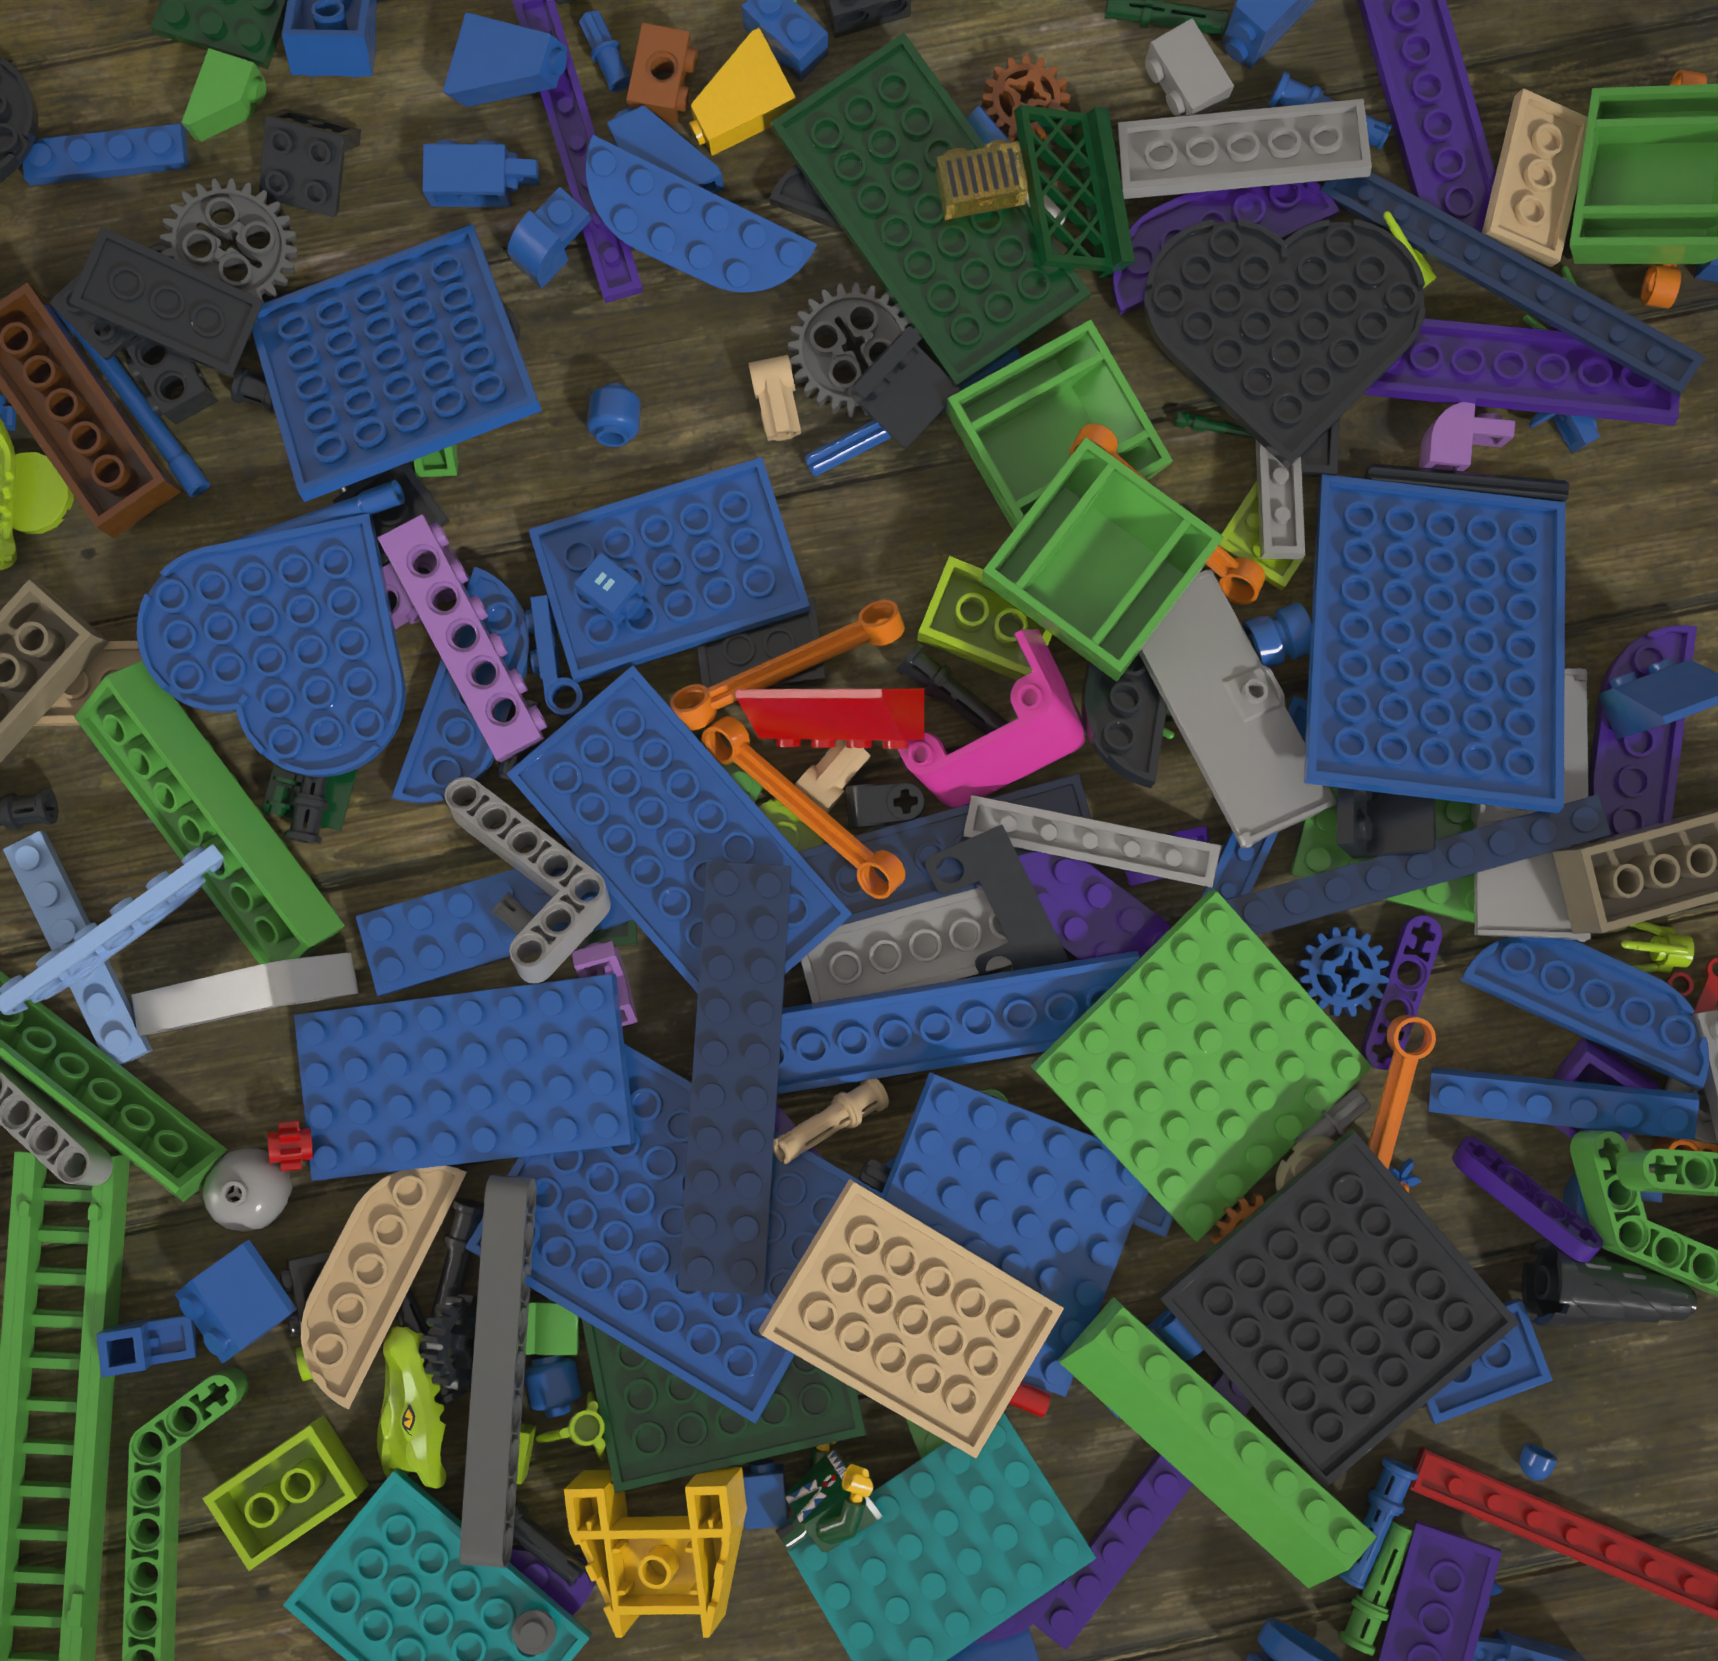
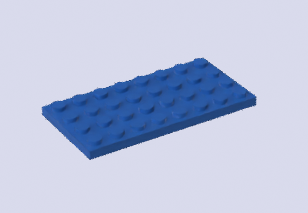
M633 665L506 774L575 854L602 876L609 893L697 993L707 861L792 867L785 974L852 916V913Z
M616 974L294 1015L306 1128H311L313 1159L309 1160L311 1181L636 1143Z

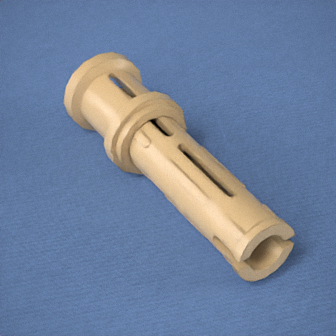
M875 1078L861 1081L860 1086L848 1093L841 1092L835 1095L831 1105L825 1110L815 1114L786 1134L774 1139L773 1152L780 1162L788 1164L803 1152L832 1136L838 1130L844 1127H857L866 1115L874 1110L880 1112L888 1107L889 1098L885 1088Z

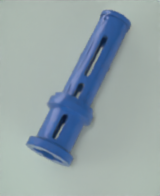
M1284 71L1274 89L1268 106L1276 107L1278 105L1283 107L1335 102V100L1324 96V91L1321 90V87L1314 85L1311 88L1291 79L1290 73ZM1366 115L1369 145L1380 150L1389 135L1387 132H1390L1392 125Z
M1384 1456L1381 1461L1384 1468L1375 1489H1369L1367 1494V1501L1370 1503V1506L1362 1522L1377 1538L1349 1570L1339 1574L1342 1580L1360 1589L1366 1586V1580L1381 1549L1393 1517H1399V1514H1402L1405 1506L1402 1502L1411 1481L1417 1480L1419 1473L1410 1466L1387 1456Z

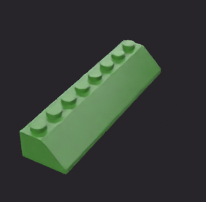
M143 660L105 676L74 718L181 860L200 846L207 849L213 844L224 858L221 867L215 872L209 869L208 872L204 873L202 876L206 881L201 887L257 962L261 965L281 960L306 958L327 943L345 926L338 917L336 910L328 904L313 884L311 877L301 868L289 852L285 842L277 836L263 817L261 810L253 804L239 785L237 778L229 772L214 752L210 742L202 736L190 720L186 710L178 704L172 695L155 682L145 667Z
M0 971L1 987L10 978ZM30 999L24 1001L28 1009L12 1015H4L0 1011V1058L182 1202H185L203 1187L205 1176L213 1165L228 1151L224 1146L41 1002L33 1003Z
M1113 1297L1058 1359V1362L1307 1588H1311L1349 1570L1377 1538L1353 1513L1116 1298Z

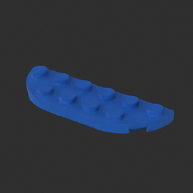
M592 135L586 156V182L592 203L606 227L618 239L635 250L716 288L732 292H756L772 288L791 278L808 261L817 246L816 243L597 136Z
M474 567L466 590L470 597L477 595L485 607L489 617L485 618L483 622L489 633L497 632L508 651V654L504 655L503 659L509 671L516 668L524 680L530 663L532 643L531 634H529L527 629L525 612L514 594L499 579L485 570ZM471 627L462 629L457 635V644L460 648H468L476 640V631ZM442 658L392 798L410 803L445 800V790L449 783L461 777H470L479 781L495 760ZM493 664L482 665L476 673L479 685H488L496 677V669ZM505 700L497 706L496 717L499 722L510 721L514 708L513 701Z
M1508 937L1494 942L1481 951L1460 978V981L1696 1090L1704 1088L1709 1069L1708 1042L1706 1037L1699 1039L1692 1017L1695 1011L1687 1000L1673 987L1655 976L1580 942L1564 940V938Z

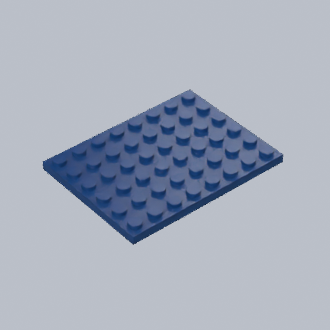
M1322 474L1318 481L1304 783L1559 813L1564 808L1565 502Z
M624 1044L636 1143L518 1157L508 1176L533 1177L537 1187L531 1277L526 1275L525 1284L756 1424L795 1356L792 1352L762 1336L758 1331L848 1180L852 1179L880 1197L882 1193L809 1150L803 1152L788 1164L780 1162L773 1153L764 1295L678 1290L692 1082ZM775 1131L774 1139L780 1137L781 1134ZM483 1218L465 1247L479 1257L481 1256Z

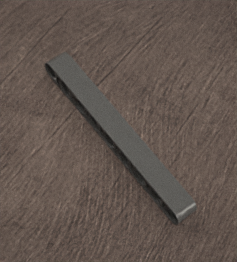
M491 1175L485 1190L460 1539V1562L462 1565L506 1568L512 1553L530 1287L525 1284L526 1275L531 1277L537 1195L536 1181L533 1177Z

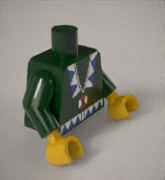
M836 1442L812 1448L810 1466L807 1473L786 1493L785 1498L795 1515L775 1531L790 1552L808 1537L813 1539L822 1552H829L844 1541L854 1538L857 1533L883 1516L870 1497L873 1484L871 1479L868 1478L869 1471L854 1464L848 1466L835 1447L833 1449L830 1448V1444L832 1445Z

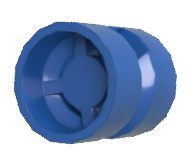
M1298 602L1275 610L1273 619L1269 616L1264 617L1260 615L1242 623V628L1261 663L1268 668L1284 663L1285 655L1294 660L1310 654L1312 623L1305 608Z

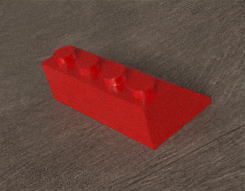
M736 689V699L759 739H776V747H801V739H811V747L813 748L836 747V740H846V748H872V740H883L884 749L908 748V740H924V689Z

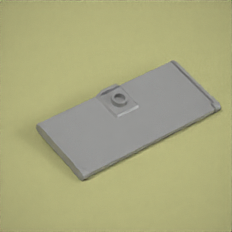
M1212 569L1200 572L1141 649L1139 655L1165 701L1241 849L1249 848L1269 835L1334 807L1337 801L1328 786L1304 783L1305 743L1285 707L1284 693L1272 670L1261 663Z
M1582 668L1565 669L1564 804L1588 797L1587 670ZM1470 803V816L1474 823V829L1537 812L1534 810ZM1553 852L1474 874V935L1564 938V940H1578L1580 942L1591 940V933L1573 934Z

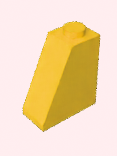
M760 28L753 30L691 104L693 121L688 123L690 130L699 146L705 143L711 156L770 128V122L796 105V97Z

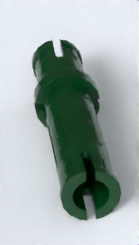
M1107 0L1104 19L1139 23V28L1145 29L1149 25L1174 29L1193 18L1201 33L1217 35L1218 37H1223L1228 18V10L1225 9L1218 10L1161 0Z

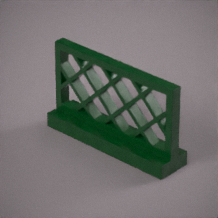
M1028 105L1018 106L1014 110L1040 266L1097 271V275L1100 278H1112L1113 272L1124 270L1134 263L1135 259L1108 108L1094 107L1088 113ZM1030 120L1037 121L1048 133L1043 141L1032 131ZM1063 124L1072 125L1075 144L1060 129ZM1051 139L1067 154L1062 162L1047 147ZM1038 156L1054 171L1049 179L1038 169ZM1071 160L1079 166L1081 182L1067 168ZM1059 177L1074 192L1069 201L1053 185ZM1045 195L1061 210L1056 218L1045 208L1043 199ZM1078 198L1086 206L1088 221L1073 206ZM1065 216L1081 231L1076 239L1060 224ZM1052 233L1067 248L1065 254H1054L1052 252L1050 240ZM1085 237L1092 243L1094 257H1091L1080 245Z

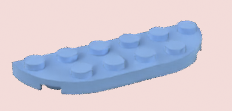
M213 844L207 849L200 846L188 853L181 860L184 864L170 875L165 871L154 877L146 885L148 891L135 900L132 897H128L120 901L110 910L112 916L97 926L94 922L85 926L73 936L76 942L62 952L58 948L50 951L37 961L38 969L25 978L22 975H18L0 987V1011L4 1015H12L27 1010L28 1007L24 1001L30 999L33 1003H37L43 999L47 1000L87 975L194 896L206 881L202 875L208 872L209 869L212 872L219 870L224 860L223 856Z

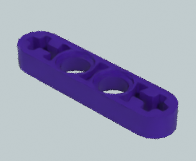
M1430 916L1411 917L1400 928L1389 966L1385 973V976L1389 978V983L1381 985L1380 991L1383 997L1376 1000L1361 1045L1362 1056L1374 1069L1389 1070L1394 1052L1389 1046L1388 1041L1386 1042V1048L1391 1050L1389 1058L1382 1057L1379 1063L1377 1062L1378 1054L1372 1052L1374 1044L1381 1045L1386 1033L1377 1032L1379 1025L1388 1030L1391 1024L1384 1015L1387 1003L1397 1000L1403 1004L1405 1015L1416 1016L1442 939L1440 925ZM1422 924H1425L1424 931L1430 934L1429 941H1421L1417 949V953H1425L1424 959L1417 955H1405L1404 949H1414L1417 942V937L1411 934L1412 929L1419 928ZM1405 961L1414 963L1418 969V978L1411 985H1405L1398 979V967ZM1414 1022L1404 1025L1399 1032L1398 1042L1402 1050H1405Z
M1466 1137L1453 1152V1162L1460 1171L1574 1260L1588 1262L1603 1246V1239L1592 1225L1480 1139Z

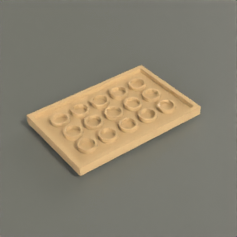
M849 1179L758 1331L762 1336L972 1457L977 1458L1064 1308L862 1185Z

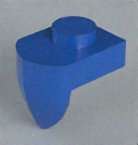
M1537 412L1529 423V428L1531 429L1552 419L1571 454L1600 437L1597 432L1596 419L1593 417Z

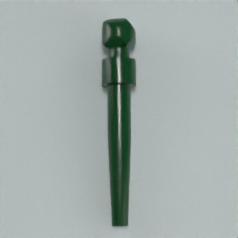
M1177 411L1173 417L1174 427L1185 428L1190 426L1191 430L1199 432L1208 430L1254 438L1242 426L1207 419V416L1194 414L1192 417L1188 412Z

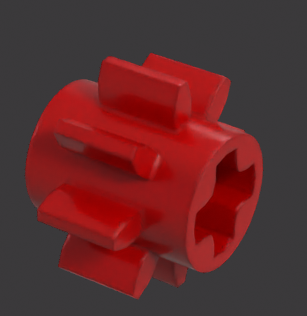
M299 1120L278 1122V1131L267 1132L269 1164L280 1163L281 1172L301 1170L302 1160L313 1159L311 1128L299 1129Z

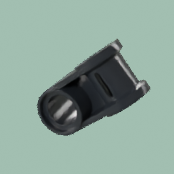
M910 783L865 784L845 787L848 828L850 829L907 822L917 819L924 810L925 801L922 792L917 786ZM905 791L909 792L911 798H918V805L911 806V813L903 814L902 808L895 807L894 805L895 800L901 799V792Z

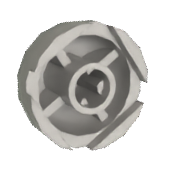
M246 1147L228 1152L213 1165L205 1176L202 1194L205 1208L214 1221L226 1229L248 1232L264 1228L282 1215L288 1197L291 1196L292 1184L289 1171L281 1172L280 1163L269 1164L267 1151L257 1147Z

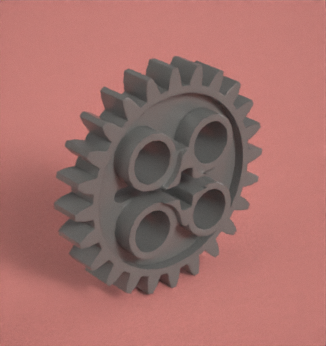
M232 178L228 182L227 189H221L218 181L212 179V190L208 192L202 185L197 183L196 191L198 196L195 198L183 191L181 195L185 206L181 207L172 203L170 205L171 212L176 219L163 218L164 227L172 233L160 235L161 243L171 247L161 253L261 300L264 294L273 300L277 299L274 285L276 284L283 288L288 287V280L282 273H295V265L286 259L298 258L297 248L289 245L297 241L296 233L294 231H284L291 225L290 217H277L281 211L280 203L277 201L267 206V191L263 190L255 197L252 195V186L249 182L246 183L242 191L236 190L235 181ZM221 211L231 213L234 216L233 221L227 225H219L212 219L216 213ZM201 224L206 226L214 235H211L203 230L197 229L198 225ZM255 235H263L270 240L269 244L262 249L251 247L248 241ZM221 241L227 245L235 241L238 251L231 247L226 252L223 251ZM197 244H205L212 249L210 254L203 258H196L189 252ZM245 257L255 262H260L262 266L260 268L254 267ZM233 267H240L247 272V276L238 282L228 280L225 277L226 272Z
M854 283L852 293L846 294L843 286L838 284L837 296L832 297L825 289L822 290L823 303L821 304L810 298L808 300V307L811 314L802 311L797 313L798 321L803 326H791V336L797 340L788 342V352L797 354L789 359L791 368L800 369L794 375L796 384L808 381L804 388V395L808 397L817 392V406L819 408L828 400L831 401L832 414H836L841 405L847 406L849 417L853 416L855 407L860 405L846 391L862 373L854 353L847 351L846 338L835 323V320H842L855 349L860 348V359L866 370L873 363L870 360L871 355L879 351L883 352L902 331L911 326L905 317L899 318L901 311L896 305L889 306L890 296L888 293L877 299L875 298V286L871 285L866 295L860 294L858 283ZM861 316L867 317L873 322L872 326L865 330H858L851 323L854 319ZM822 335H831L837 340L836 344L830 348H821L815 342ZM840 370H849L856 377L851 383L841 384L835 380L834 376ZM862 408L864 414H865L866 416L869 415V414Z

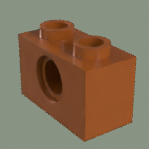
M642 23L626 99L628 108L637 109L644 105L663 122L678 126L680 111L687 112L689 105L690 87L686 86L688 73H695L698 59V49L692 47L689 31ZM661 71H670L673 73V75L666 80H659L655 78V76Z

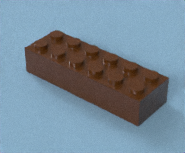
M27 282L0 300V389L95 527L116 538L180 494L181 491L66 325L50 305L47 298Z

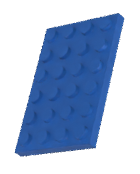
M762 457L528 529L572 679L577 684L629 668L632 665L642 664L811 611ZM600 552L639 581L644 591L643 603L638 612L630 619L625 617L619 625L582 598L574 585Z

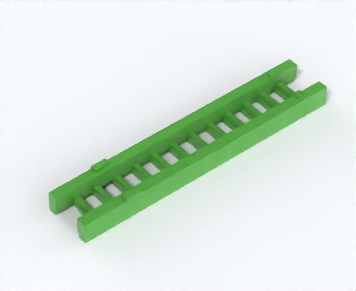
M26 1149L16 1151L14 1154L0 1344V1661H95L115 1375L101 1377L96 1334L103 1329L118 1325L130 1164V1160L120 1152L109 1153L113 1161L112 1173L107 1181L98 1186L47 1183V1167ZM44 1200L91 1202L88 1208L90 1225L43 1224ZM41 1242L88 1244L87 1267L40 1266ZM38 1284L85 1287L84 1310L37 1308ZM35 1327L82 1329L81 1352L34 1350ZM32 1368L79 1370L77 1398L30 1395ZM29 1411L76 1413L74 1440L27 1438ZM26 1454L73 1456L71 1482L24 1480ZM23 1496L70 1499L68 1525L21 1523ZM20 1540L67 1542L65 1568L18 1566ZM17 1583L64 1585L62 1611L15 1608ZM13 1627L61 1628L59 1653L12 1651Z

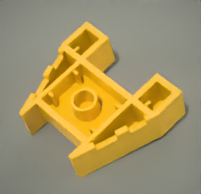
M742 1466L725 1467L695 1474L685 1486L688 1516L628 1517L625 1491L614 1492L611 1470H583L564 1489L570 1535L574 1544H580L588 1562L585 1569L591 1582L596 1580L606 1603L603 1609L616 1638H622L640 1615L700 1614L703 1638H709L726 1614L747 1510Z

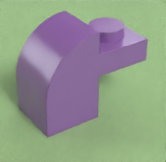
M1467 402L1457 403L1446 409L1424 433L1420 448L1419 468L1464 471L1471 465L1472 445L1503 447L1514 437L1515 421L1502 420V416L1495 413H1482L1474 417L1475 404Z
M613 941L592 943L583 949L573 951V963L579 978L616 974L622 1026L638 1022L625 966L619 948L614 946Z

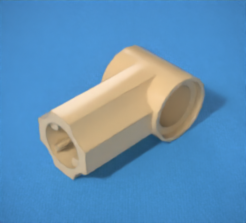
M784 355L748 363L755 398L759 399L761 416L767 440L782 441L792 439L794 436L801 434L793 395L795 385L789 356Z
M837 740L836 747H831L816 766L812 765L796 782L795 786L828 813L844 794L845 790L843 789L869 760L871 755L864 748H846V740Z

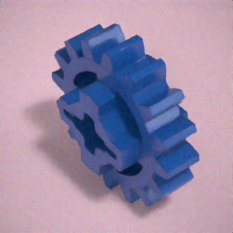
M1338 927L1329 928V939L1322 933L1315 934L1313 937L1317 945L1315 947L1311 945H1304L1302 947L1308 958L1307 960L1296 962L1297 966L1305 969V975L1296 978V981L1308 984L1309 988L1305 991L1311 998L1315 996L1318 998L1316 1003L1322 1010L1327 1005H1330L1329 1012L1331 1016H1339L1342 1007L1347 1016H1356L1357 1005L1363 1010L1369 1011L1372 1009L1368 999L1370 997L1382 999L1383 997L1381 991L1377 989L1378 983H1389V978L1380 975V969L1389 966V962L1384 960L1378 961L1376 957L1382 951V946L1369 947L1368 943L1371 935L1368 933L1362 934L1356 939L1355 928L1352 927L1346 928L1343 936H1341ZM1338 944L1337 948L1334 949V955L1326 960L1319 959L1328 948ZM1358 952L1365 958L1368 968H1364L1358 959ZM1336 966H1343L1346 970H1350L1349 977L1341 978V975L1335 974ZM1317 975L1321 976L1328 986L1327 992L1321 988ZM1359 984H1365L1360 993L1347 999L1351 995V989Z

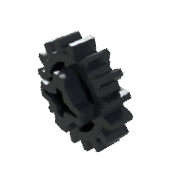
M463 1294L447 1296L445 1304H436L435 1311L437 1316L436 1318H427L426 1323L430 1330L428 1334L421 1336V1340L426 1342L427 1349L420 1354L421 1358L429 1359V1363L424 1371L425 1374L433 1375V1384L443 1385V1388L461 1390L462 1387L471 1388L477 1299L476 1296Z

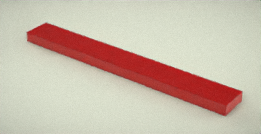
M1420 1448L1413 1465V1469L1419 1473L1417 1480L1411 1481L1409 1485L1410 1490L1718 1620L1717 1571L1426 1448Z

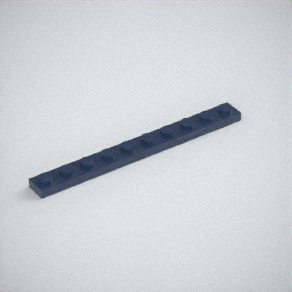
M1371 172L1369 177L1327 180L1320 192L1332 198L1338 207L1392 234L1383 218V213L1389 211L1413 249L1678 397L1705 359V356L1373 172Z
M1597 794L1565 803L1564 808L1559 813L1537 811L1436 840V849L1433 852L1379 856L1225 901L1257 936L1611 835Z

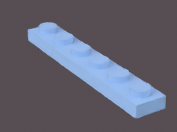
M38 831L4 848L3 851L51 950L58 948L62 952L76 942L73 936L91 923L47 832ZM109 959L69 986L99 1049L119 1065L123 1066L153 1051L146 1035L138 1036L134 1011Z

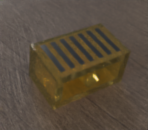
M996 140L987 143L983 148L967 151L965 148H954L945 152L943 156L937 157L936 177L945 220L1026 204L1029 188L1019 141L1007 143L1005 140Z

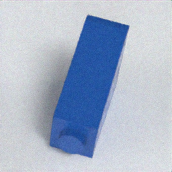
M466 12L443 93L460 105L471 107L554 89L557 87L559 76L563 74L566 68L568 48L549 33Z
M644 105L637 109H624L617 113L613 120L607 122L615 146L713 194L724 190L723 178L719 167Z

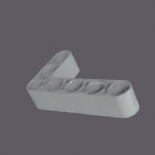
M470 777L457 778L449 783L444 795L456 823L553 897L514 938L509 949L510 957L517 973L524 981L528 983L543 982L554 973L608 914L611 900L605 881L598 872L478 781ZM474 799V802L470 805L460 806L464 801ZM505 822L499 829H490L495 823ZM525 846H536L530 852L520 853V850ZM556 869H567L561 876H550ZM588 892L598 893L597 897L592 900H581L582 896ZM558 923H570L568 928L563 931H552L553 927ZM534 952L541 953V956L535 962H523L527 955Z
M341 953L265 963L132 994L131 998L138 1036H144L280 1006L355 995L359 992L352 953Z
M0 1058V1085L2 1084L0 1092V1125L64 1183L98 1186L107 1181L113 1169V1161L110 1154L32 1082ZM28 1109H30L29 1117H28V1119H27V1118H26L27 1111H28ZM58 1134L57 1143L54 1145L55 1136ZM86 1159V1169L83 1173L82 1164Z

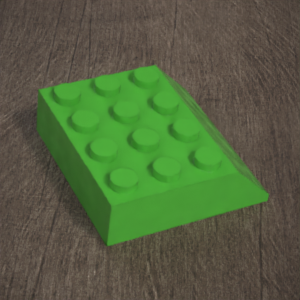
M1718 84L1592 88L1570 239V249L1574 264H1704L1718 259Z
M1092 320L1083 323L947 398L945 412L1013 531L1070 458V447L1080 429L1087 424H1099L1111 430L1118 441L1116 453L1147 481L1173 462Z
M1085 437L984 568L982 583L1117 682L1195 580L1224 536Z

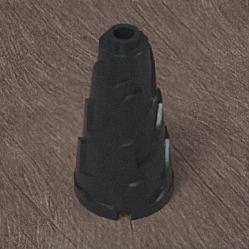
M1549 1240L1538 1241L1528 1252V1254L1538 1255L1535 1264L1524 1262L1521 1287L1522 1300L1527 1314L1537 1315L1531 1322L1539 1326L1564 1327L1568 1325H1610L1618 1322L1658 1323L1659 1320L1684 1321L1695 1312L1697 1307L1695 1291L1683 1282L1622 1260L1595 1254L1588 1262H1580L1568 1256Z

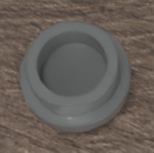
M526 1610L519 1615L514 1623L512 1630L514 1643L526 1654L538 1655L544 1653L552 1646L555 1640L556 1624L552 1616L544 1610Z

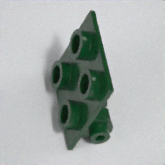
M274 763L261 811L292 819L294 805L291 804V798L295 793H299L303 775L286 770ZM358 769L328 777L324 798L328 799L329 809L323 812L322 827L342 831ZM312 785L310 795H314L315 785ZM307 812V814H306V818H305V822H306V823H308L309 814H310L309 812Z

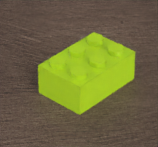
M949 556L919 629L917 640L1017 681L1032 673L1033 671L1014 633L1021 629H1039L1047 646L1052 634L982 583L984 569Z
M322 1415L217 1486L202 1499L242 1562L250 1571L356 1499L369 1484L325 1415Z

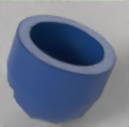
M1525 1443L1520 1454L1519 1464L1527 1477L1532 1480L1541 1481L1550 1476L1558 1459L1553 1453L1540 1446Z

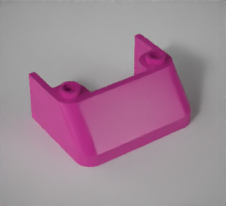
M1021 629L1014 633L1033 671L1020 678L1011 690V703L1018 719L950 754H947L942 742L931 733H924V740H908V748L898 749L906 767L947 807L957 808L970 804L971 795L984 798L1078 750L1084 744L1087 734L1082 716L1039 629Z

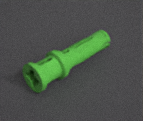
M1394 1520L1390 1524L1362 1594L1357 1593L1356 1597L1354 1596L1351 1604L1354 1608L1346 1629L1340 1630L1338 1638L1341 1641L1369 1655H1373L1376 1648L1373 1642L1381 1622L1388 1619L1389 1609L1386 1607V1603L1400 1572L1414 1532L1413 1529Z

